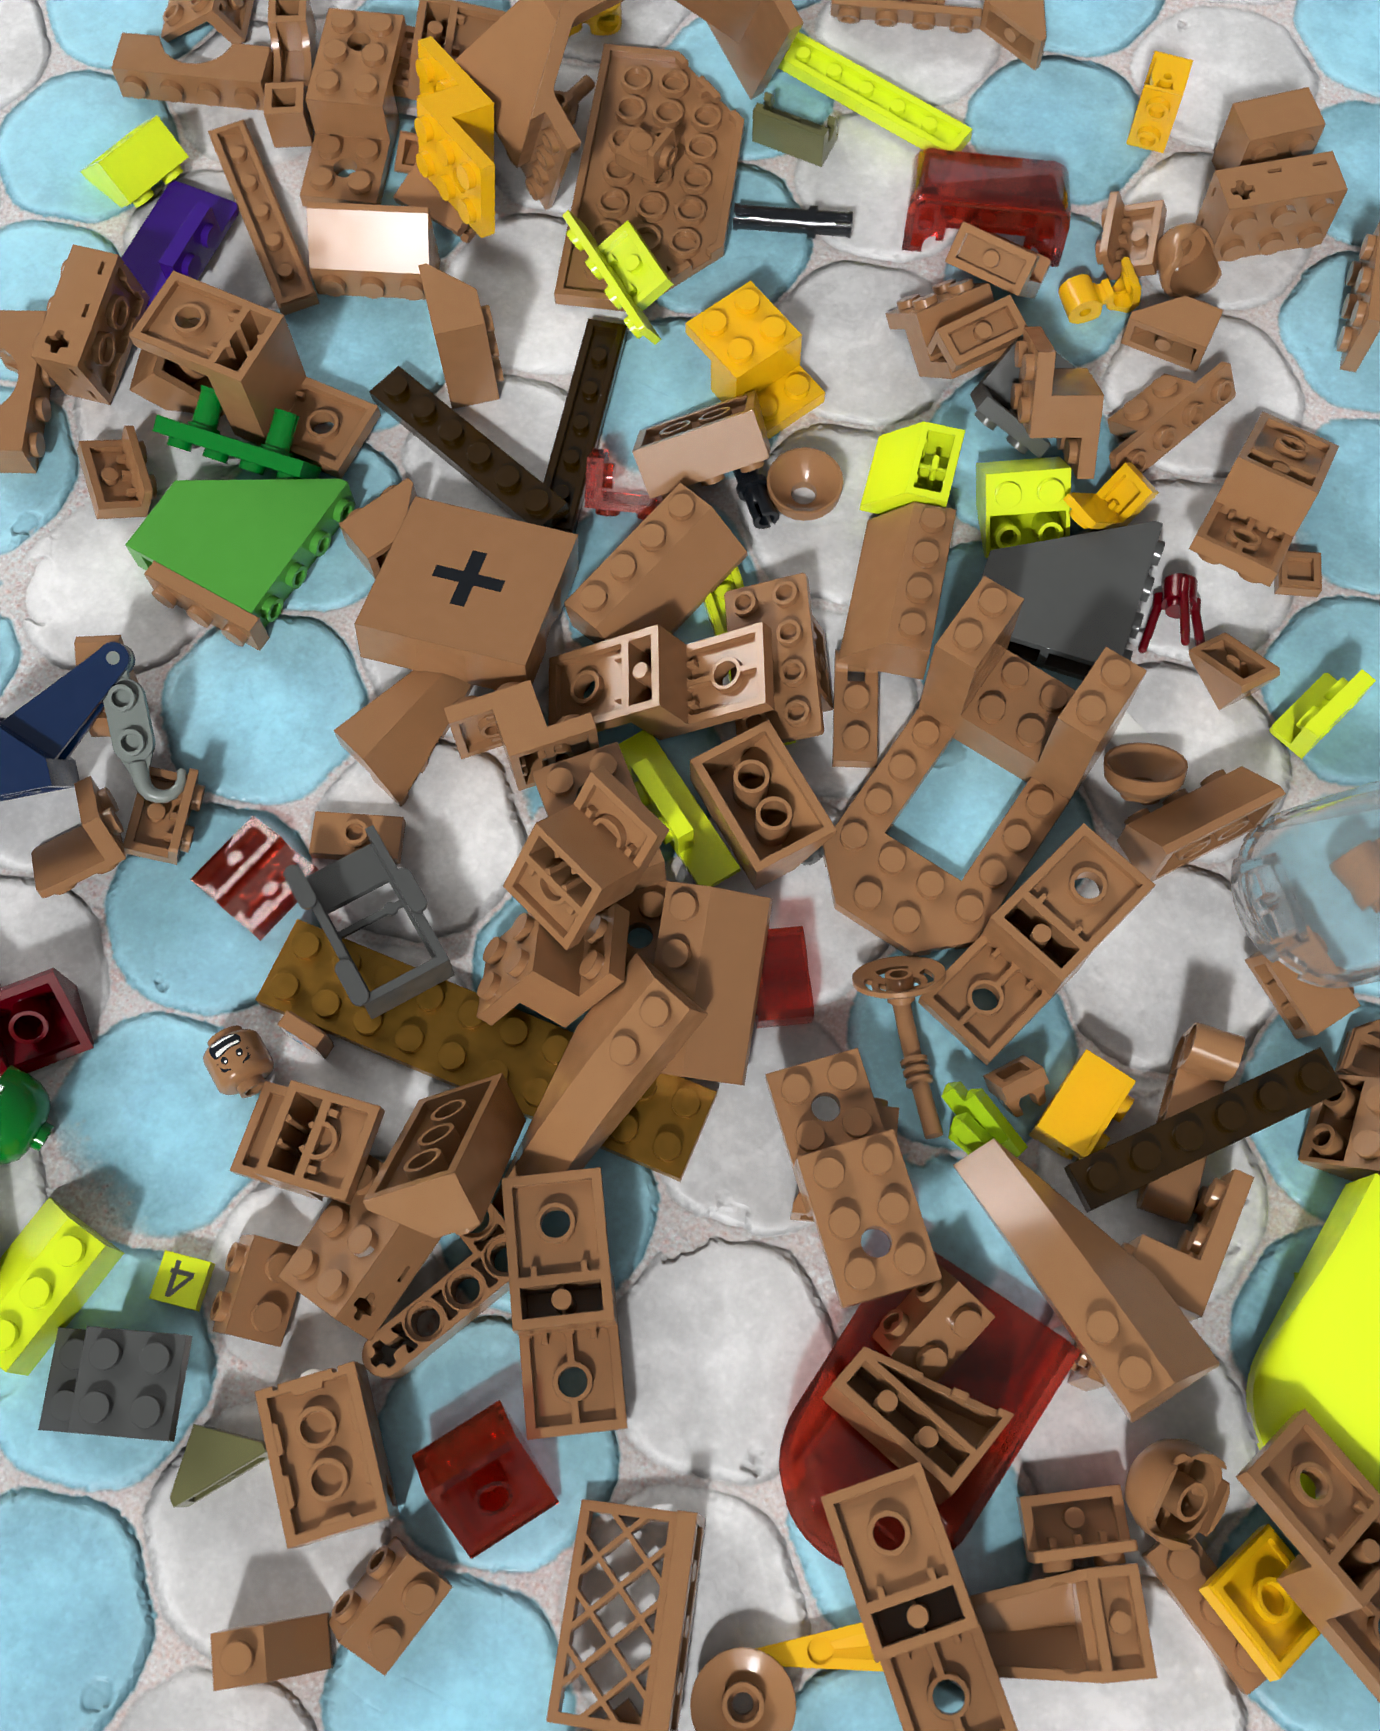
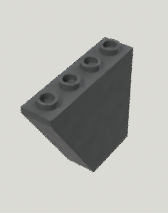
M1151 521L990 550L981 580L986 576L1024 598L1007 650L1034 666L1079 680H1084L1105 647L1131 660L1133 651L1126 649L1129 637L1136 639L1144 614L1137 612L1140 601L1147 602L1155 578L1148 576L1150 565L1158 566L1164 550L1165 542L1158 540L1163 523Z

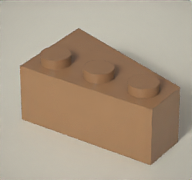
M864 1346L832 1383L822 1399L899 1469L921 1462L934 1500L941 1505L955 1493L1015 1414L1002 1408L994 1409L968 1397L969 1393L956 1387L950 1389L923 1377L924 1373Z

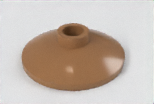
M748 1647L731 1648L715 1655L700 1670L691 1692V1718L695 1731H792L796 1716L794 1688L784 1668L767 1653ZM738 1693H748L753 1699V1706L747 1713H739L733 1707V1699Z

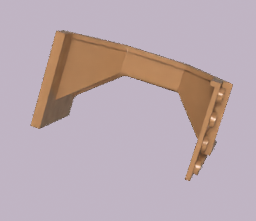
M519 0L454 60L494 102V131L502 142L512 164L516 168L520 167L525 174V184L531 197L535 201L540 200L545 210L553 207L572 151L581 145V140L557 101L554 92L556 78L571 28L624 0ZM675 0L707 22L750 100L764 92L804 23L791 0Z

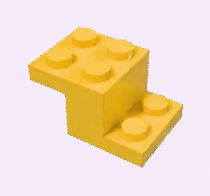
M751 280L685 323L686 334L711 360V391L721 402L756 390L768 439L825 401V391L800 366L802 334Z

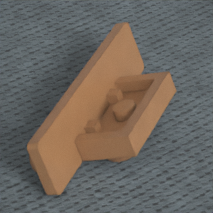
M831 0L830 16L837 17L838 21L848 24L858 23L860 19L874 20L875 24L883 27H893L897 23L912 24L913 28L919 30H931L935 26L950 27V31L955 33H969L972 29H979L983 9L946 6L945 0Z
M1222 361L1196 383L1164 373L1107 419L1110 433L1126 439L1109 454L1113 475L1125 462L1133 463L1141 473L1145 472L1231 401L1236 395L1231 364Z

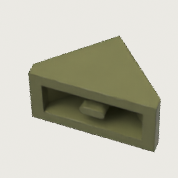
M194 1424L169 1498L173 1507H189L267 1460L268 1454L265 1441L210 1426Z

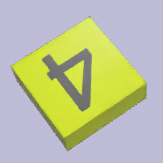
M165 1250L149 1299L200 1312L215 1264Z

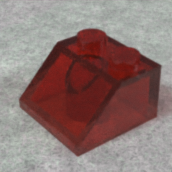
M500 1400L411 1455L426 1496L471 1559L559 1503L557 1496L522 1433Z

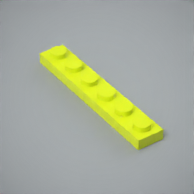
M798 32L778 66V69L948 165L952 163L971 140L973 128L801 32Z

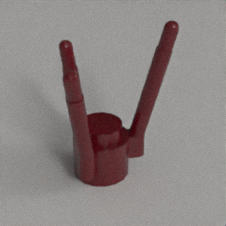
M1176 573L1167 576L1163 580L1162 592L1153 594L1152 609L1138 647L1140 653L1147 651L1161 610H1165L1166 615L1171 618L1180 619L1182 645L1187 646L1190 644V615L1196 646L1205 642L1200 613L1201 599L1197 597L1198 581L1195 577L1185 573Z

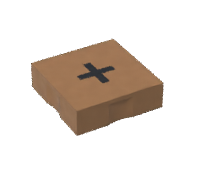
M415 496L354 623L360 657L415 671L442 673L456 677L468 684L497 690L498 687L508 682L522 683L531 680L533 685L546 652L549 631L554 621L562 612L564 602L568 597L579 569L578 534Z

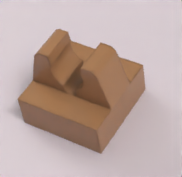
M1025 1055L983 1076L990 1093L995 1095L1005 1109L1015 1117L1023 1115L1019 1102L1022 1097L1028 1094L1030 1099L1039 1106L1046 1102L1045 1085L1049 1084V1080L1044 1068Z

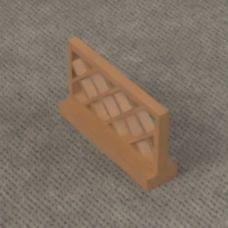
M582 1499L546 1722L599 1731H678L706 1519L699 1513L681 1510L675 1512ZM593 1513L612 1515L623 1531L601 1550L598 1549L590 1537ZM622 1517L636 1518L638 1520L628 1527ZM650 1521L669 1523L666 1545L649 1558L634 1534ZM626 1540H629L644 1563L620 1581L605 1558ZM589 1547L594 1556L585 1563ZM664 1558L661 1575L655 1564ZM599 1563L615 1587L591 1605L581 1590L583 1576ZM649 1570L660 1585L659 1597L653 1605L641 1613L626 1588ZM620 1594L636 1619L612 1637L597 1612ZM580 1601L581 1605L585 1609V1612H583L580 1616L577 1617L578 1606ZM656 1613L653 1631L647 1620ZM591 1618L606 1643L583 1662L572 1645L574 1631ZM641 1626L652 1642L651 1654L646 1661L634 1670L618 1644ZM612 1650L628 1676L604 1695L588 1669ZM571 1658L576 1668L568 1674ZM648 1670L645 1688L639 1676ZM582 1675L597 1701L581 1715L562 1712L565 1688ZM631 1683L634 1684L644 1699L641 1725L621 1722L609 1703ZM603 1708L610 1720L591 1716Z

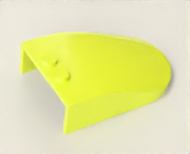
M1375 1173L1345 1184L1306 1257L1299 1275L1290 1287L1253 1358L1247 1380L1246 1405L1247 1412H1251L1254 1430L1259 1443H1256L1259 1450L1265 1446L1293 1414L1306 1409L1380 1494V1175ZM1301 1473L1300 1483L1304 1492L1309 1497L1315 1499L1316 1487L1313 1481L1307 1475Z

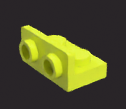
M1363 669L1350 681H1347L1344 677L1336 680L1329 673H1324L1272 724L1269 731L1302 759L1361 700L1376 680Z

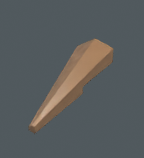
M413 670L333 731L340 745L370 773L373 781L401 807L409 798L408 792L419 773L423 774L426 769L428 758L440 737L444 738L450 728L444 708L453 705L458 699L468 696L474 685L442 673Z

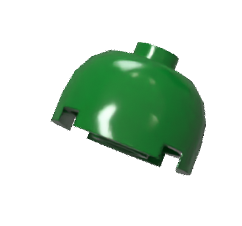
M12 1065L0 1077V1085L2 1086L0 1088V1164H9L19 1160L30 1148L40 1151L54 1128L53 1125L46 1122L51 1109L48 1092L39 1081Z

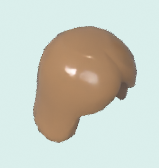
M1191 222L1179 224L1169 229L1159 239L1157 243V271L1161 287L1166 294L1175 299L1182 296L1195 299L1201 294L1209 292L1217 285L1222 272L1214 255L1213 240L1201 225Z

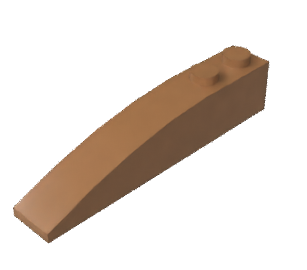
M636 952L625 966L624 982L596 1003L576 1027L504 1178L583 1169L708 1016L707 1012L640 953ZM501 1183L492 1205L504 1216Z
M994 1138L953 1165L1131 1423H1134L1220 1365V1362L1155 1274Z

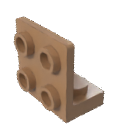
M169 0L168 7L163 14L164 24L161 37L166 42H169L208 21L231 44H242L246 42L254 0Z

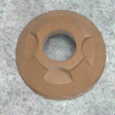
M807 447L795 448L781 454L771 464L767 474V492L774 507L783 515L794 520H815L831 512L837 505L843 489V474L837 462L825 452ZM804 487L812 490L816 498L811 503L800 504L794 501L791 495L796 489Z
M1127 743L1116 746L1106 753L1103 762L1104 777L1120 793V796L1126 801H1135L1143 805L1159 803L1160 799L1177 791L1184 784L1188 771V763L1183 755L1169 747L1152 743Z

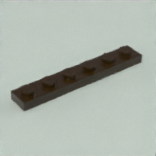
M397 366L369 391L373 402L516 520L553 528L570 512L566 501L400 366Z
M1319 1047L1064 1167V1170L1086 1213L1329 1099L1345 1091L1323 1050Z

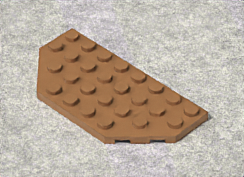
M604 44L571 213L585 224L598 245L628 220L637 229L674 284L667 291L671 290L724 256L743 141L744 118L736 110L730 111L721 101V94L703 76L698 77L688 67V60L679 51ZM635 126L658 137L667 126L675 130V147L678 150L677 158L672 168L668 171L665 170L655 183L615 164L614 152ZM566 234L554 292L555 304L625 312L623 307L619 310L605 294L604 289L608 287V284L604 278L599 280L586 265L585 260L589 257L586 251H579Z

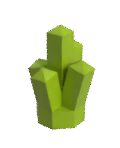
M961 1081L945 1085L941 1097L956 1115L953 1117L952 1124L950 1125L948 1138L969 1155L993 1138L1015 1157L1021 1155L1028 1148L1027 1144L982 1088L970 1089L968 1091Z

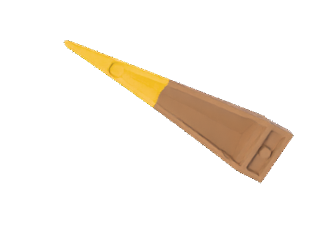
M1138 1563L1079 1568L970 1595L999 1678L1087 1683H1114L1158 1678ZM862 1622L755 1648L773 1657L782 1667L883 1672L881 1663L875 1662Z

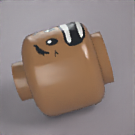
M236 1025L225 1028L213 1035L207 1042L208 1048L203 1055V1061L218 1091L225 1095L240 1094L241 1098H248L259 1093L262 1090L265 1079L274 1068L273 1059L259 1033L251 1029H242L241 1026Z

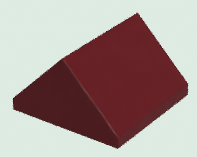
M55 968L0 988V1076L11 1065L25 1073H30L94 1048L93 1038L77 985Z

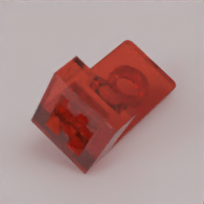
M593 448L587 456L584 508H593L596 514L602 516H618L620 511L637 513V518L644 520L663 501L662 497L657 496L650 499L649 495L607 491V488H614L616 464L609 463L610 450Z

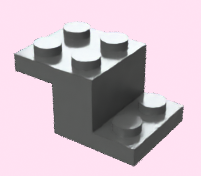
M87 1326L86 1330L58 1327L38 1430L174 1442L192 1336Z

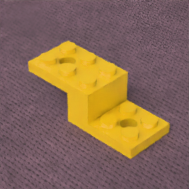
M432 36L418 40V59L416 60L420 94L416 99L417 118L414 120L419 153L416 154L417 167L424 178H428L438 189L442 199L448 201L455 208L461 220L466 225L469 224L480 238L495 234L494 102Z

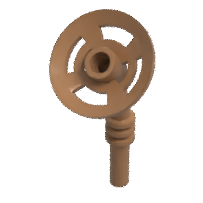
M893 956L874 960L862 965L853 973V987L862 994L887 999V1002L892 1004L904 1057L900 1064L901 1068L905 1069L903 1076L907 1079L905 1081L906 1087L913 1091L925 1139L938 1138L943 1135L930 1087L934 1080L933 1076L929 1074L931 1069L930 1065L927 1064V1055L921 1053L911 1003L915 1000L916 996L930 992L943 984L946 979L945 967L936 960L920 956ZM923 974L931 976L934 981L928 983L926 976ZM865 985H871L872 990L868 989Z

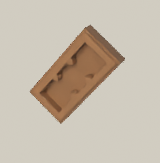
M315 811L309 854L312 858L340 860L370 844L365 829L373 825L394 863L400 864L406 821L404 817Z

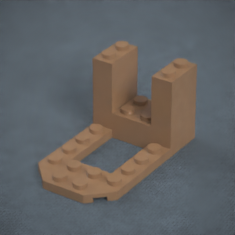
M986 576L982 578L935 644L918 710L836 824V834L822 845L824 849L823 859L825 868L827 867L835 910L907 956L929 955L932 951L955 948V950L968 948L982 935L990 917L1000 908L1112 739L1147 672L1146 669L1105 647L1078 689L1074 690L1013 654L1007 648L1024 598ZM953 738L1027 782L962 881L887 835Z

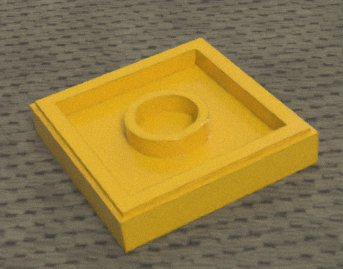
M1268 1523L1258 1527L1198 1590L1271 1682L1281 1679L1321 1633L1276 1580L1294 1560L1295 1555Z

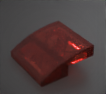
M253 815L190 880L226 913L261 941L297 903L283 876L285 868L298 863L305 877L318 871V868L291 848L280 835Z

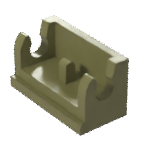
M765 92L764 105L757 102L753 109L752 141L822 167L837 141L838 119L829 115L827 127L774 108V95Z

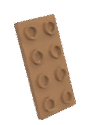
M799 573L727 591L724 594L727 632L764 622L771 628L775 709L735 720L736 736L767 720L770 721L783 743L822 735L824 733L823 712L833 710L825 632L812 615L808 577L805 573ZM736 667L731 669L732 680L735 678L737 673Z

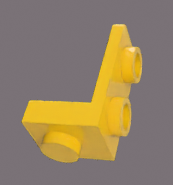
M1125 462L1097 493L1069 492L1063 500L1071 508L1069 511L1071 518L1082 528L1112 529L1127 526L1159 492L1133 463Z

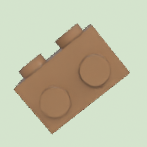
M1119 191L1110 192L1108 206L1102 210L1101 215L1102 238L1097 240L1095 247L1097 263L1103 265L1109 281L1120 278L1121 260L1124 257H1129L1137 277L1156 275L1157 243L1163 235L1167 215L1164 200L1124 205Z
M124 426L121 440L79 441L77 453L96 519L147 517L151 500H155L157 497V484L154 475L147 472L145 443L138 441L134 426Z
M150 767L152 784L158 789H169L177 780V772ZM189 769V773L186 775L187 780L184 791L177 799L168 803L148 801L137 792L123 843L125 854L177 865L180 851L189 853L195 830L194 826L187 825L191 810L200 811L205 792V785L198 784L199 770Z
M242 1235L239 1243H233L225 1264V1270L230 1272L225 1289L217 1293L211 1308L210 1318L215 1321L213 1332L276 1347L282 1346L297 1291L278 1276L296 1252L298 1246L257 1235Z
M938 1264L942 1278L935 1282L914 1287L895 1309L889 1311L883 1317L880 1326L872 1335L877 1343L894 1360L924 1373L923 1377L935 1382L946 1373L995 1318L970 1291L940 1264Z
M1120 1484L1016 1497L1027 1562L1042 1563L1043 1573L1075 1569L1073 1559L1093 1557L1095 1566L1126 1563L1125 1552L1139 1551L1137 1539L1130 1538Z
M394 1536L387 1546L380 1547L372 1555L367 1564L366 1573L355 1587L345 1591L339 1597L333 1607L332 1616L328 1623L341 1645L385 1676L453 1587L448 1579L413 1554L400 1538Z

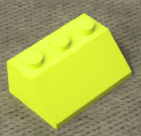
M51 1197L46 1200L0 1257V1368L8 1373L28 1376L56 1341L58 1327L66 1328L124 1254V1252Z

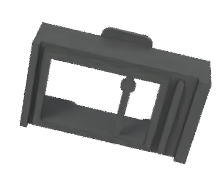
M372 825L365 829L370 841L369 845L306 877L298 863L287 866L283 876L299 906L305 910H313L340 960L335 965V972L352 1004L355 1006H365L370 1018L374 1019L455 974L447 954L423 914L428 903L409 869L397 868L375 827ZM390 883L399 899L398 901L386 903L383 909L337 932L328 915L329 913ZM403 907L432 959L370 992L342 939L387 915H396L398 910Z

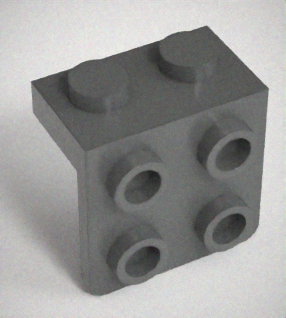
M1022 334L1008 347L970 393V396L977 410L974 415L980 422L991 430L998 426L1009 435L1006 437V440L1020 453L1025 454L1030 450L1037 457L1041 458L1051 446L1048 438H1029L1023 423H1018L1016 409L1011 408L1012 384L1019 383L1020 367H1015V345L1017 341H1023ZM1056 351L1055 368H1077Z

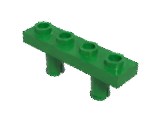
M201 385L192 421H188L185 424L159 415L156 416L152 431L168 436L167 445L188 452L192 451L193 445L203 447L202 456L227 464L229 456L240 459L239 468L260 475H264L265 468L277 471L275 479H319L321 467L293 458L294 454L290 453L300 416L274 408L265 444H260V447L220 435L221 431L217 429L222 406L214 389Z

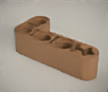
M1195 1022L1181 1036L1175 1049L1156 1124L1223 1093L1225 1083L1232 1079L1238 1070L1244 1052L1245 1038ZM1207 1156L1139 1188L1136 1207L1186 1224L1194 1210Z
M491 1203L487 1210L489 1213L488 1226L479 1233L469 1232L459 1235L473 1254L382 1326L371 1341L367 1340L362 1350V1361L365 1368L372 1375L387 1380H396L407 1375L510 1290L508 1272H501L495 1268L496 1255L500 1250L507 1248L505 1220ZM466 1279L478 1280L480 1285L478 1297L469 1304L459 1303L456 1298L458 1285ZM426 1311H437L440 1316L439 1328L434 1334L422 1337L417 1330L419 1317ZM404 1329L406 1336L418 1344L415 1350L406 1344L397 1349L393 1354L396 1360L393 1366L384 1363L379 1364L384 1358V1354L381 1351L384 1345L397 1348L407 1340L399 1334L401 1330Z

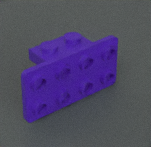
M178 181L168 184L121 257L124 264L127 265L143 287V290L150 297L145 311L172 271L196 280L199 279L239 214L236 202Z

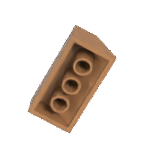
M679 483L564 602L572 626L594 644L657 624L673 635L705 601L706 597L715 591L748 554L714 508L682 483Z
M913 502L867 521L838 662L863 669L924 679L932 645L956 509Z
M667 881L654 966L707 1012L708 1016L661 1072L662 1074L745 1086L773 903L772 898L712 886Z
M503 1073L420 1099L363 1199L366 1209L433 1238L451 1233L464 1235L482 1224L526 1122Z

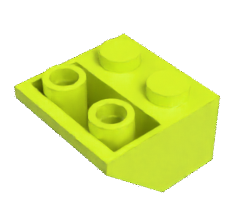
M923 421L880 435L861 500L860 510L882 515L913 502L946 508L965 430Z
M1057 456L976 463V508L985 558H988L990 550L1070 536V507L1063 499L1071 492V467L1062 458Z

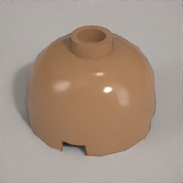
M1161 1439L1147 1446L1132 1462L1125 1484V1500L1136 1524L1145 1533L1171 1551L1187 1550L1193 1547L1187 1540L1193 1538L1198 1532L1207 1537L1215 1529L1224 1514L1230 1495V1483L1222 1478L1221 1468L1227 1469L1224 1461L1200 1445L1186 1439Z

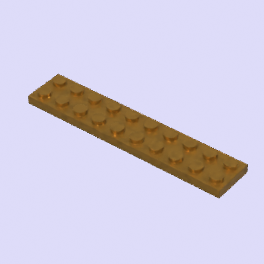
M296 920L255 999L259 1005L283 1015L286 1011H292L330 1035L456 1088L503 1073L523 1115L533 1119L574 1034L573 1032L515 1008L510 1010L496 1023L490 1025L477 1018L480 999L477 993L447 980L371 1019L365 1006H355L352 1004L335 972V965L340 960L323 929L302 920ZM342 939L370 992L416 968L348 939ZM660 1073L600 1148L681 1182L715 1102L717 1092L680 1076Z

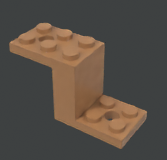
M172 271L129 334L135 347L208 376L234 435L258 445L265 444L274 408L300 416L290 453L294 454L293 458L321 467L322 472L339 479L343 478L381 416L377 405L306 377L283 314L176 271ZM194 318L200 319V322L192 328H181V324L184 321ZM325 422L334 424L333 428L327 433L319 434L314 432L318 424Z

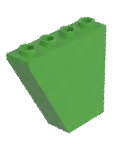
M343 479L175 480L125 546L139 567L147 570L155 561L260 618L264 628H266L269 622H273L279 617L283 609V603L291 592L303 584L307 571L316 558L322 556L328 550L332 536L340 527L339 523L345 520L348 514L354 510L356 503L348 482Z

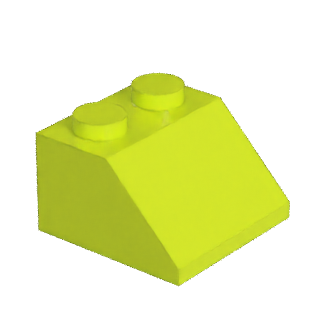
M156 115L135 127L80 172L90 183L122 208L133 203L138 208L155 195L151 189L152 186L161 179L166 185L184 171L180 164L189 156L159 116Z

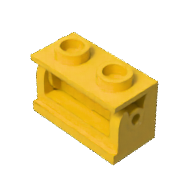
M1154 51L1127 139V145L1164 153L1185 91L1193 60Z
M1086 1049L1075 1062L1029 1136L1069 1160H1072L1073 1156L1080 1160L1105 1148L1110 1137L1104 1134V1131L1112 1118L1120 1123L1132 1106L1135 1099L1128 1095L1136 1081Z

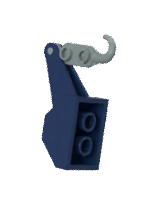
M117 642L104 644L90 657L6 719L0 718V802L74 788V783L80 780L76 761L70 756L104 708L113 750L131 774L132 782L137 792L148 801L168 803L177 799L184 791L187 777L186 770L183 768L178 769L177 780L171 788L162 790L152 784L150 767L155 750V736L145 691L129 675L135 665V655L128 646Z

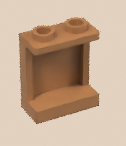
M964 221L945 260L946 263L1012 294L1035 299L1051 265V259L987 229L977 228Z

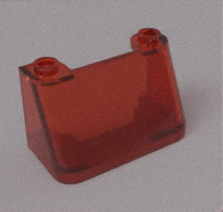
M937 148L920 151L915 155L912 164L902 250L921 252L922 244L928 237L936 235L935 240L943 241L945 228L960 229L964 221L986 232L1024 236L1023 247L1031 250V246H1033L1039 254L1051 259L1050 266L1059 267L1070 228L1069 171L1061 163L1051 160H1036Z

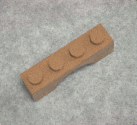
M268 0V27L272 44L274 76L273 83H265L264 117L275 148L312 146L313 124L305 100L316 59L317 26L309 0Z
M123 32L111 67L123 97L264 111L265 83H273L274 76L271 47L233 43L224 54L214 60L190 64L170 57L165 52L159 36Z
M0 310V358L7 369L18 373V381L13 393L0 405V473H37L39 458L43 457L45 453L43 434L45 423L49 422L51 418L49 399L51 388L55 387L56 383L32 358L31 354L33 352L34 338L40 333L47 311Z

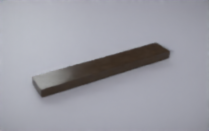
M588 319L543 482L567 502L570 511L552 529L574 534L576 532L628 335L627 325Z

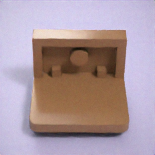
M91 776L74 783L82 825L36 847L31 853L35 887L42 898H47L54 894H64L73 889L78 882L96 873H107L113 870L119 862L126 859L121 836L124 830L115 813L119 811L118 805L107 787L99 789Z

